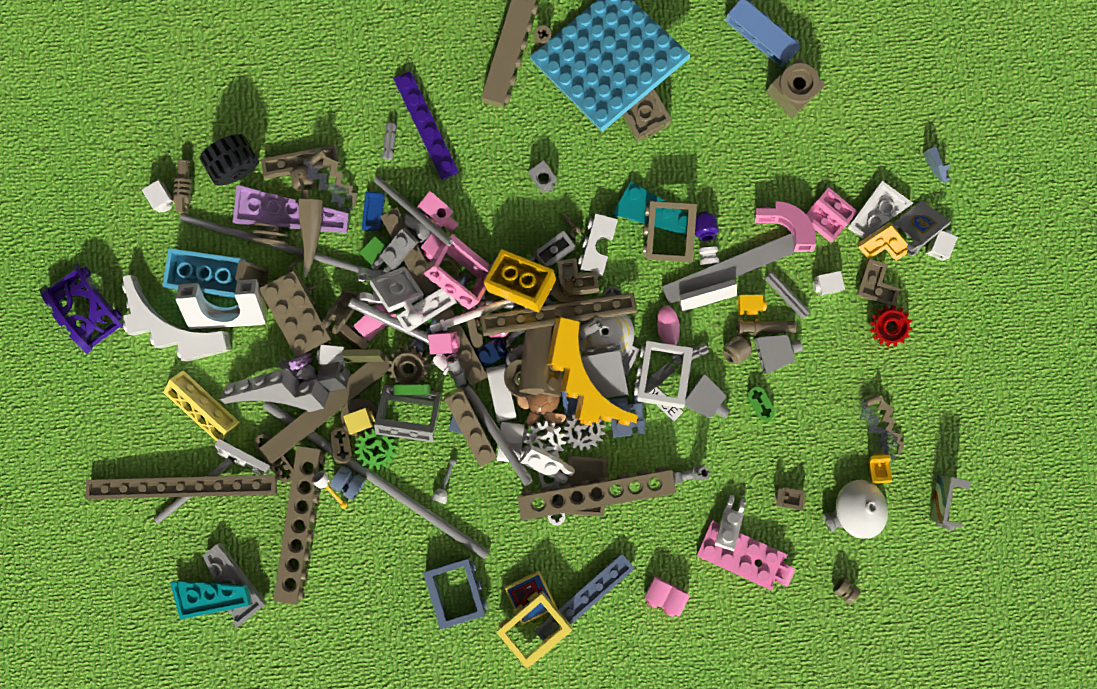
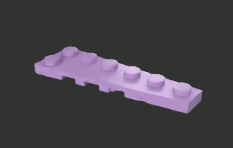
M237 185L233 223L245 225L264 223L280 228L301 229L299 201ZM322 207L320 231L348 233L350 214Z

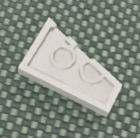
M881 181L847 228L863 239L912 205L913 202Z

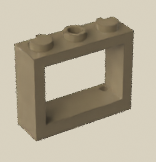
M650 200V205H646L645 216H649V224H645L644 235L648 236L647 243H643V254L646 255V259L693 262L697 203ZM656 208L688 210L685 255L652 253Z

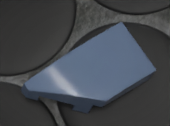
M937 147L925 151L923 155L932 172L943 183L950 181L946 171L950 169V164H942Z

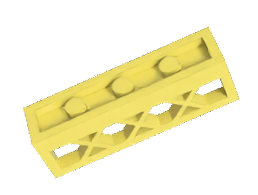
M181 371L169 380L163 393L215 441L218 439L223 441L227 433L239 423L232 414L185 371ZM172 388L177 392V395L171 391ZM215 428L221 432L220 435L215 431Z

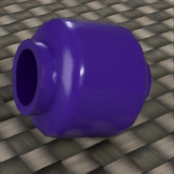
M708 211L700 212L696 216L695 236L702 241L713 240L719 233L717 217Z

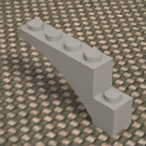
M286 368L229 383L224 387L220 400L224 404L238 401L276 402L312 412L324 409L329 393L316 379L300 383Z

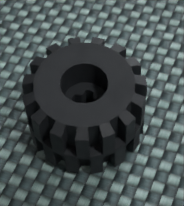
M242 134L226 136L215 141L203 150L199 157L216 186H223L241 180L249 175L259 164L257 156L246 137Z

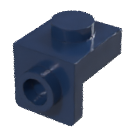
M498 338L479 348L475 353L483 368L505 357L508 354L506 344L501 338Z

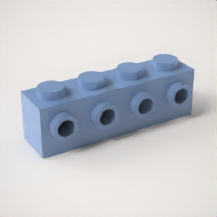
M740 0L728 13L725 21L783 69L801 47L798 40L793 36L787 35L779 24H774L769 20L770 18L766 13L757 10L753 2L750 0Z

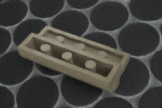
M554 325L525 330L519 392L532 395L543 394L553 397L561 395L563 371L553 370L551 365H547Z

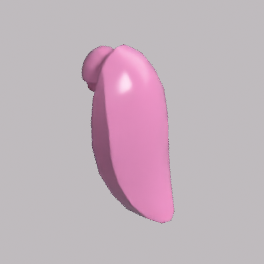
M663 306L657 316L659 335L664 344L677 346L680 333L679 319L671 307Z

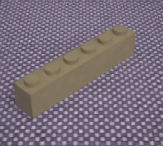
M511 0L481 97L483 103L503 109L505 104H509L512 95L509 91L511 86H515L517 80L515 72L522 64L523 57H520L521 52L526 50L528 44L526 36L528 32L531 33L534 22L531 20L533 15H536L538 12L539 4L537 0Z

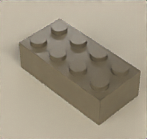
M297 270L259 288L296 357L334 338L329 328L326 330L321 328L324 319Z

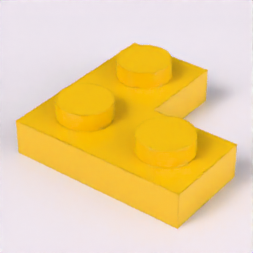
M888 222L857 243L858 248L868 259L886 249L895 260L907 254V245L909 244L891 222Z

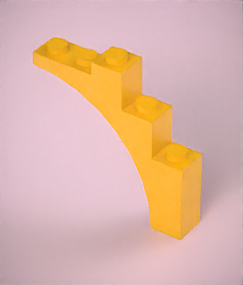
M556 318L547 365H551L553 370L564 371L560 392H565L566 397L578 398L574 419H579L580 424L591 426L592 422L598 423L599 417L600 420L611 422L612 419H617L618 424L628 426L630 422L637 423L638 415L626 412L611 404L591 383L579 353L578 333L580 322L566 318Z

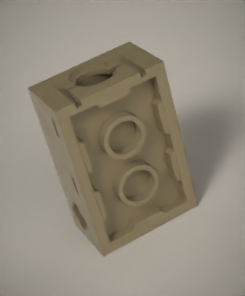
M655 89L650 91L622 115L637 143L670 126L672 121Z

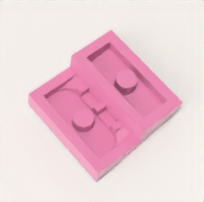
M828 187L808 210L806 215L811 220L814 229L832 243L858 211Z

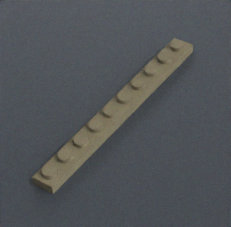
M398 208L380 216L392 240L403 228L411 234L409 228L405 226L404 219ZM416 244L406 256L404 262L414 281L423 292V298L425 299L441 288L424 275L428 264ZM451 307L434 316L437 323H440L442 319L445 321L456 317ZM454 325L447 328L446 331L441 330L442 332L457 331V336L460 338V347L453 354L457 355L470 385L472 386L487 378L488 376L461 325Z
M277 475L86 480L85 499L277 495Z

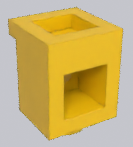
M763 295L737 296V316L744 315V312H746V315H758V312L766 311L767 304L766 299H763Z

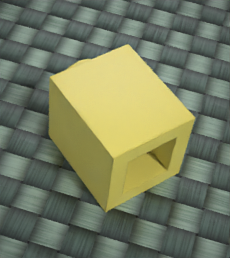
M369 408L343 416L350 435L374 427L376 419L373 411H369Z

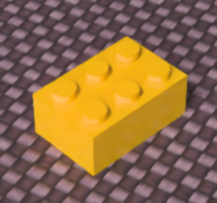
M501 249L484 280V284L488 292L539 313L556 278L554 270Z

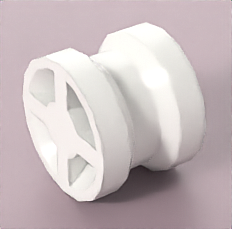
M718 247L698 249L699 254H701L700 265L719 263V258L716 254Z

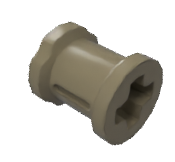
M541 25L535 29L534 35L537 46L542 47L551 39L549 27Z

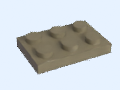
M568 456V465L572 466L575 470L572 476L567 474V483H571V486L579 485V481L590 480V483L598 482L600 477H606L607 458ZM598 487L593 488L591 496L594 498L600 497L602 490ZM574 491L571 495L574 501H579L583 497L580 491ZM604 506L565 514L604 516Z

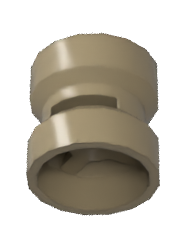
M842 577L835 584L833 592L838 596H842L848 604H852L858 598L861 589L856 585L850 584V580L846 577Z

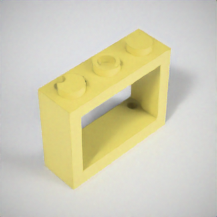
M543 591L539 594L535 592L527 599L529 602L526 605L522 606L521 604L513 611V616L509 619L505 617L498 623L499 628L496 632L526 669L572 631L571 624ZM542 603L559 623L560 627L529 654L525 655L508 635L507 631L538 604Z

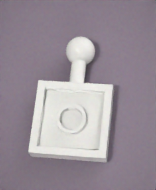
M405 266L370 280V285L388 312L404 306L408 312V321L412 325L422 323L423 313L420 310L414 309L411 303L423 299V292Z

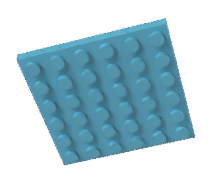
M597 0L533 53L530 59L603 132L690 59V54L632 0Z

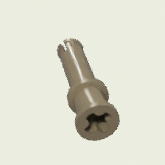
M738 319L736 324L738 336H742V334L758 336L760 333L795 334L797 329L795 321L764 322L758 319L753 321Z

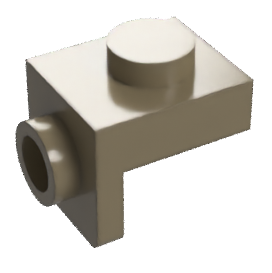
M779 487L775 493L777 507L804 510L805 490Z

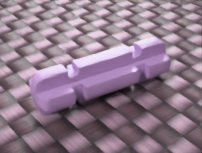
M310 352L304 353L290 360V369L298 370L313 361L312 354Z

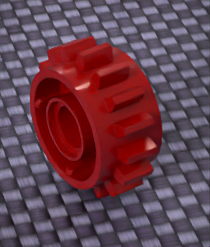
M883 305L882 310L877 308V313L875 315L871 314L873 319L868 322L872 327L869 329V332L874 333L872 338L874 340L878 339L877 343L882 344L884 342L887 347L892 343L896 347L897 342L904 343V338L910 337L908 332L913 328L910 327L909 323L912 320L907 318L908 312L902 313V307L896 310V305H891L890 308L887 305ZM893 321L894 327L888 331L886 325L888 322Z

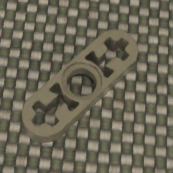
M269 434L259 435L255 439V446L280 481L285 483L291 482L294 469L292 463L284 454L281 456L279 463L272 464L259 448L261 447L262 438L270 440L273 437ZM285 462L286 465L283 467L285 470H291L290 478L283 477L284 470L282 468L277 469L276 467L281 466Z

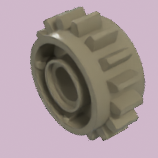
M406 345L404 350L401 347L398 348V354L393 352L391 355L393 358H390L388 361L391 364L388 367V371L392 372L390 378H395L396 384L420 385V380L425 381V375H429L430 372L426 369L430 367V363L426 362L428 356L422 354L423 350L417 351L416 346L413 349L409 348L408 345ZM410 363L414 369L407 370L404 364Z

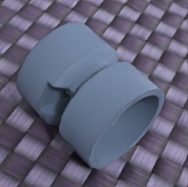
M343 465L335 474L329 486L337 492L343 491V496L353 501L363 488L366 479L358 474L353 475V471Z

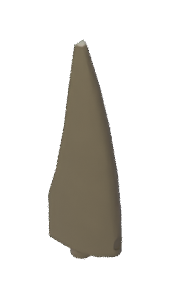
M301 190V199H299V222L304 245V277L308 276L317 249L323 209V200L309 199V190Z

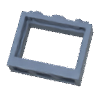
M470 556L427 569L423 573L440 629L483 617L488 609L486 598L481 596L482 584L480 579L476 580L474 572H477L474 560L471 561ZM465 567L477 610L448 619L435 575Z

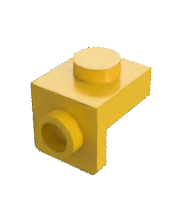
M875 453L873 456H870L868 465L871 484L892 482L889 463L890 455Z

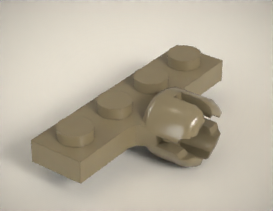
M334 144L261 159L263 177L270 179L291 175L292 186L295 190H305L304 185H307L308 190H311L315 186V170L330 167L331 165H322V158L312 166L306 160L320 149L326 157L339 162L337 146Z

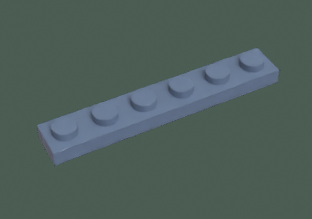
M621 553L561 605L558 610L572 624L635 569L634 566ZM550 615L534 631L544 641L560 625Z

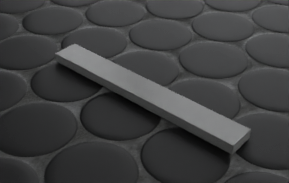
M792 233L662 286L668 304L679 301V295L723 283L795 253Z

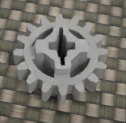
M571 412L572 418L566 417L568 424H563L565 429L563 433L565 434L564 437H567V443L572 442L573 448L579 445L580 450L584 446L588 450H590V445L597 447L596 441L602 442L600 435H605V431L602 429L605 427L604 422H601L602 420L599 417L595 431L593 428L594 422H592L591 426L580 424L579 419H574L575 413ZM572 428L575 430V436L572 435Z

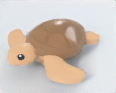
M538 394L532 395L528 399L515 396L521 408L531 410L527 417L528 426L535 425L539 421L540 415H543L549 423L558 424L566 420V415L553 412L559 404L560 396L553 397Z

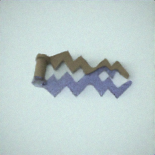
M318 149L315 154L304 160V164L308 167V180L319 179L318 190H331L333 192L331 203L338 202L337 211H353L352 208L343 207L344 197L339 196L340 191H346L345 199L352 198L353 207L356 206L357 193H351L353 186L341 184L342 172L336 171L339 162L326 157L323 151ZM321 158L323 159L322 165H331L329 177H336L335 183L326 184L327 173H318L319 167L313 168L312 165Z
M878 392L860 401L862 406L860 419L871 421L868 432L881 435L877 446L884 447L882 453L890 455L892 459H897L896 456L889 454L888 451L890 446H898L897 455L901 454L905 442L900 441L903 434L892 432L896 419L891 418L890 415L894 408L888 405ZM879 402L877 409L885 410L881 421L888 423L884 429L877 427L881 417L873 416L874 410L868 409V406ZM888 437L894 438L893 443L886 442Z

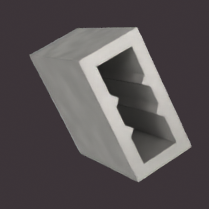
M612 343L605 345L603 348L589 347L582 351L583 367L591 383L604 398L629 394L621 345Z

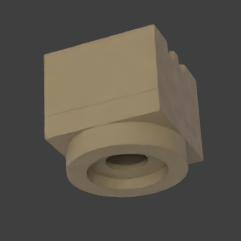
M798 58L769 86L766 93L792 119L820 93L826 84L819 78L818 73L813 67L805 64Z

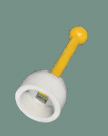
M324 471L318 472L312 478L314 485L318 488H326L340 503V507L346 508L347 502L342 501L328 485L330 481L328 475Z

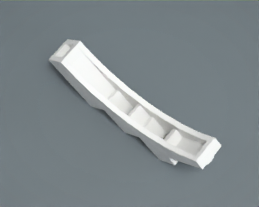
M132 275L123 276L122 288L128 298L126 302L127 309L131 312L129 315H124L125 321H123L124 330L128 335L135 336L151 332L150 341L155 348L178 345L176 351L181 361H192L232 351L228 332L196 333L183 330L169 323L148 303L141 290L138 278Z

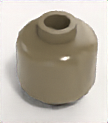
M734 336L723 347L724 358L731 364H741L752 354L751 342L746 337Z

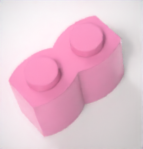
M655 575L644 595L648 605L657 608V606L664 608L663 612L671 617H674V615L680 616L690 597L688 592Z

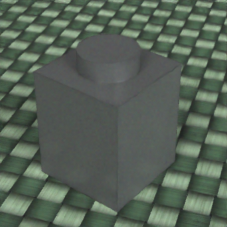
M340 362L320 366L317 381L327 392L347 388L350 371Z

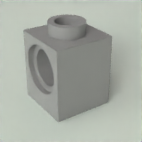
M542 161L528 171L529 177L541 193L545 191L548 193L556 187L557 178L545 161ZM541 175H547L549 180L542 183L538 178Z

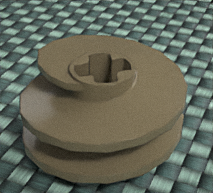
M264 223L254 224L263 230H253V233L263 238H252L253 241L273 246L275 244H287L286 241L277 238V236L288 237V234L279 231L278 226Z

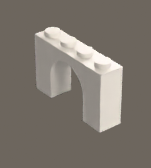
M257 279L237 280L235 297L238 305L228 308L218 307L209 303L204 298L198 283L178 285L176 301L189 330L266 324L268 309L259 290L260 287Z

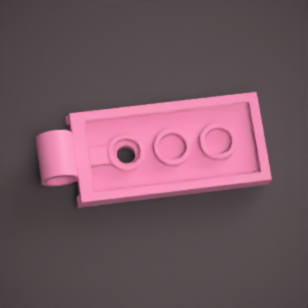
M711 521L697 553L698 557L769 590H773L772 585L774 581L787 587L789 586L796 569L782 563L784 558H787V554L742 533L738 535L734 551L716 546L715 541L720 523ZM756 559H760L762 561L761 566L755 565Z

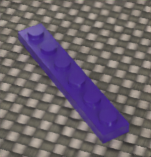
M411 71L393 78L441 180L444 181L459 174Z

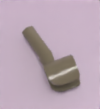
M567 215L564 216V220L570 228L572 238L577 241L575 235L581 233L582 237H584L581 229L573 225Z

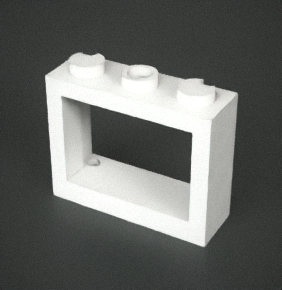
M647 341L646 347L642 346L640 358H644L643 365H639L637 376L641 377L640 384L635 386L634 395L638 396L637 401L684 409L693 348ZM651 350L684 355L677 398L645 393Z

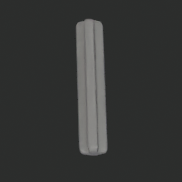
M774 272L769 273L765 277V280L800 318L803 319L809 315L810 311Z

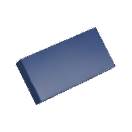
M365 192L362 230L382 232L383 221L380 216L384 213L385 193Z

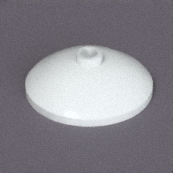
M866 480L851 481L840 490L836 501V511L843 528L857 538L866 539L878 535L884 529L888 519V506L881 490Z

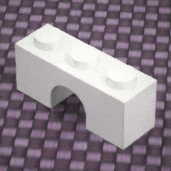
M595 214V218H590L588 229L591 230V233L584 240L583 247L586 248L585 255H580L578 266H581L580 271L585 273L597 272L598 276H603L608 256L598 253L595 244L601 239L612 241L618 219Z

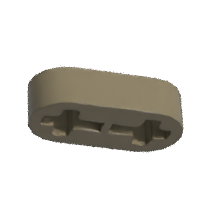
M336 428L332 431L330 439L333 458L337 464L345 465L352 456L349 434L344 428ZM337 434L343 437L342 444H339V439L335 438ZM340 449H343V453L346 455L345 459L338 456Z

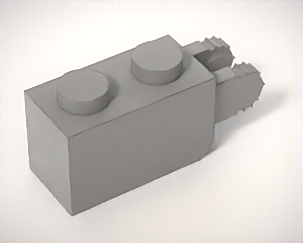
M562 231L537 249L528 260L532 262L537 261L538 264L550 268L575 250V245L565 231Z

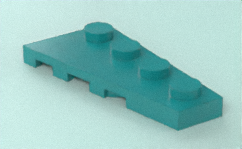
M630 182L612 215L634 222L649 224V216H645L646 205H650V200H665ZM656 208L654 227L686 236L688 213L681 209Z
M182 580L170 582L179 619L246 607L253 604L249 587L245 584Z

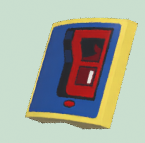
M539 570L504 587L514 610L521 604L522 606L526 605L529 602L527 599L535 592L539 594L541 591L556 606ZM540 603L520 621L523 625L549 611Z

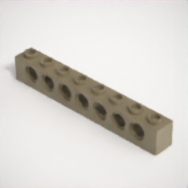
M297 446L273 602L297 605L305 596L303 583L308 577L306 563L311 557L309 544L313 541L314 537L312 524L313 522L315 523L317 518L315 504L319 502L320 492H318V487L312 482V478L321 471V465L325 463L326 454L323 453L324 449ZM308 461L314 466L312 472L306 470L305 466ZM304 481L310 483L311 488L309 491L303 489ZM301 500L307 502V510L300 508ZM299 519L305 523L304 529L297 527ZM295 539L301 541L302 547L300 549L294 546ZM292 558L298 560V568L291 565ZM289 578H293L296 581L295 587H291L288 584Z
M667 466L655 468V472L648 473V470L636 471L637 475L629 476L628 473L618 474L615 479H610L609 476L598 478V482L590 483V480L579 481V485L571 486V483L559 485L560 488L553 490L552 486L540 488L541 492L533 493L532 490L522 491L521 495L517 497L521 521L676 494L673 471L667 469ZM652 477H657L659 480V484L655 488L649 486V480ZM634 480L640 483L637 491H632L629 488L630 483ZM613 484L620 485L621 490L618 494L610 492V487ZM595 487L602 490L598 498L591 496V490ZM580 491L583 497L579 501H574L571 498L572 493ZM560 494L564 499L561 504H555L552 501V497ZM539 497L544 500V505L541 508L533 505L535 498Z

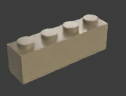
M462 386L444 394V399L479 466L481 467L497 459L496 451Z

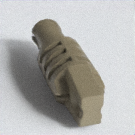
M178 160L177 177L174 179L173 200L175 211L180 214H188L192 192V180L189 178L190 161Z

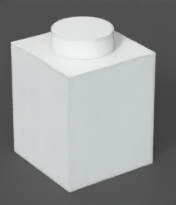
M159 180L142 189L151 207L158 212H166L175 204L166 185Z
M943 229L930 240L925 254L942 261L949 259L958 237L952 235L953 232Z
M841 271L819 275L814 278L813 289L817 292L818 296L845 290Z
M321 345L320 349L317 350V360L322 365L340 362L345 367L346 360L342 357V350L347 348Z

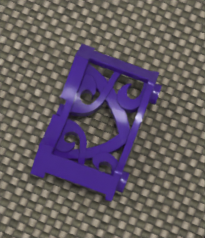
M76 263L74 264L75 268L49 287L45 285L39 290L44 303L52 308V316L61 327L64 325L67 327L66 330L71 332L69 337L87 354L93 350L92 347L118 328L123 327V315L119 310H114L99 292L91 278L92 273L86 266L82 267ZM80 278L81 281L79 284H77L76 280ZM72 295L89 298V318L81 315H68L73 305ZM64 300L67 301V304L65 306L62 305V301ZM107 315L112 319L113 323L102 329L96 323H107L103 320V316ZM81 319L87 324L81 323V326L78 327L76 322ZM94 329H96L97 331H100V332H99L97 335H95L93 338L89 339V338L91 337V335H92Z

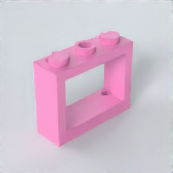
M451 234L449 237L453 240L452 245L447 246L443 241L441 242L424 275L460 302L462 306L470 309L480 302L486 290L484 280L492 266ZM445 253L449 254L478 278L472 292L439 267Z

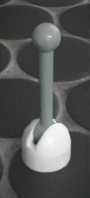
M456 458L450 459V466L442 488L437 489L433 493L432 500L446 504L448 494L445 488L453 466L457 463Z

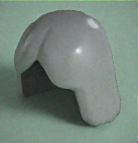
M404 213L405 226L409 228L412 236L418 241L417 244H423L431 235V231L412 214Z

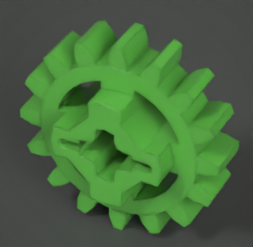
M372 427V432L370 433L366 429L364 432L365 436L360 434L358 437L360 441L355 442V446L359 447L355 449V453L359 454L357 460L363 459L362 466L369 464V469H372L373 465L376 466L377 470L380 469V465L387 467V461L392 463V456H396V451L393 450L397 448V444L393 443L395 437L389 438V436L375 434V427ZM382 439H384L388 443V445H384ZM375 446H379V449H377V451H373V448ZM364 452H367L370 457L368 458Z

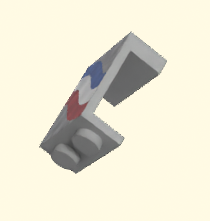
M938 475L929 519L936 522L935 526L949 530H955V527H963V524L948 520L954 486L970 489L971 481Z

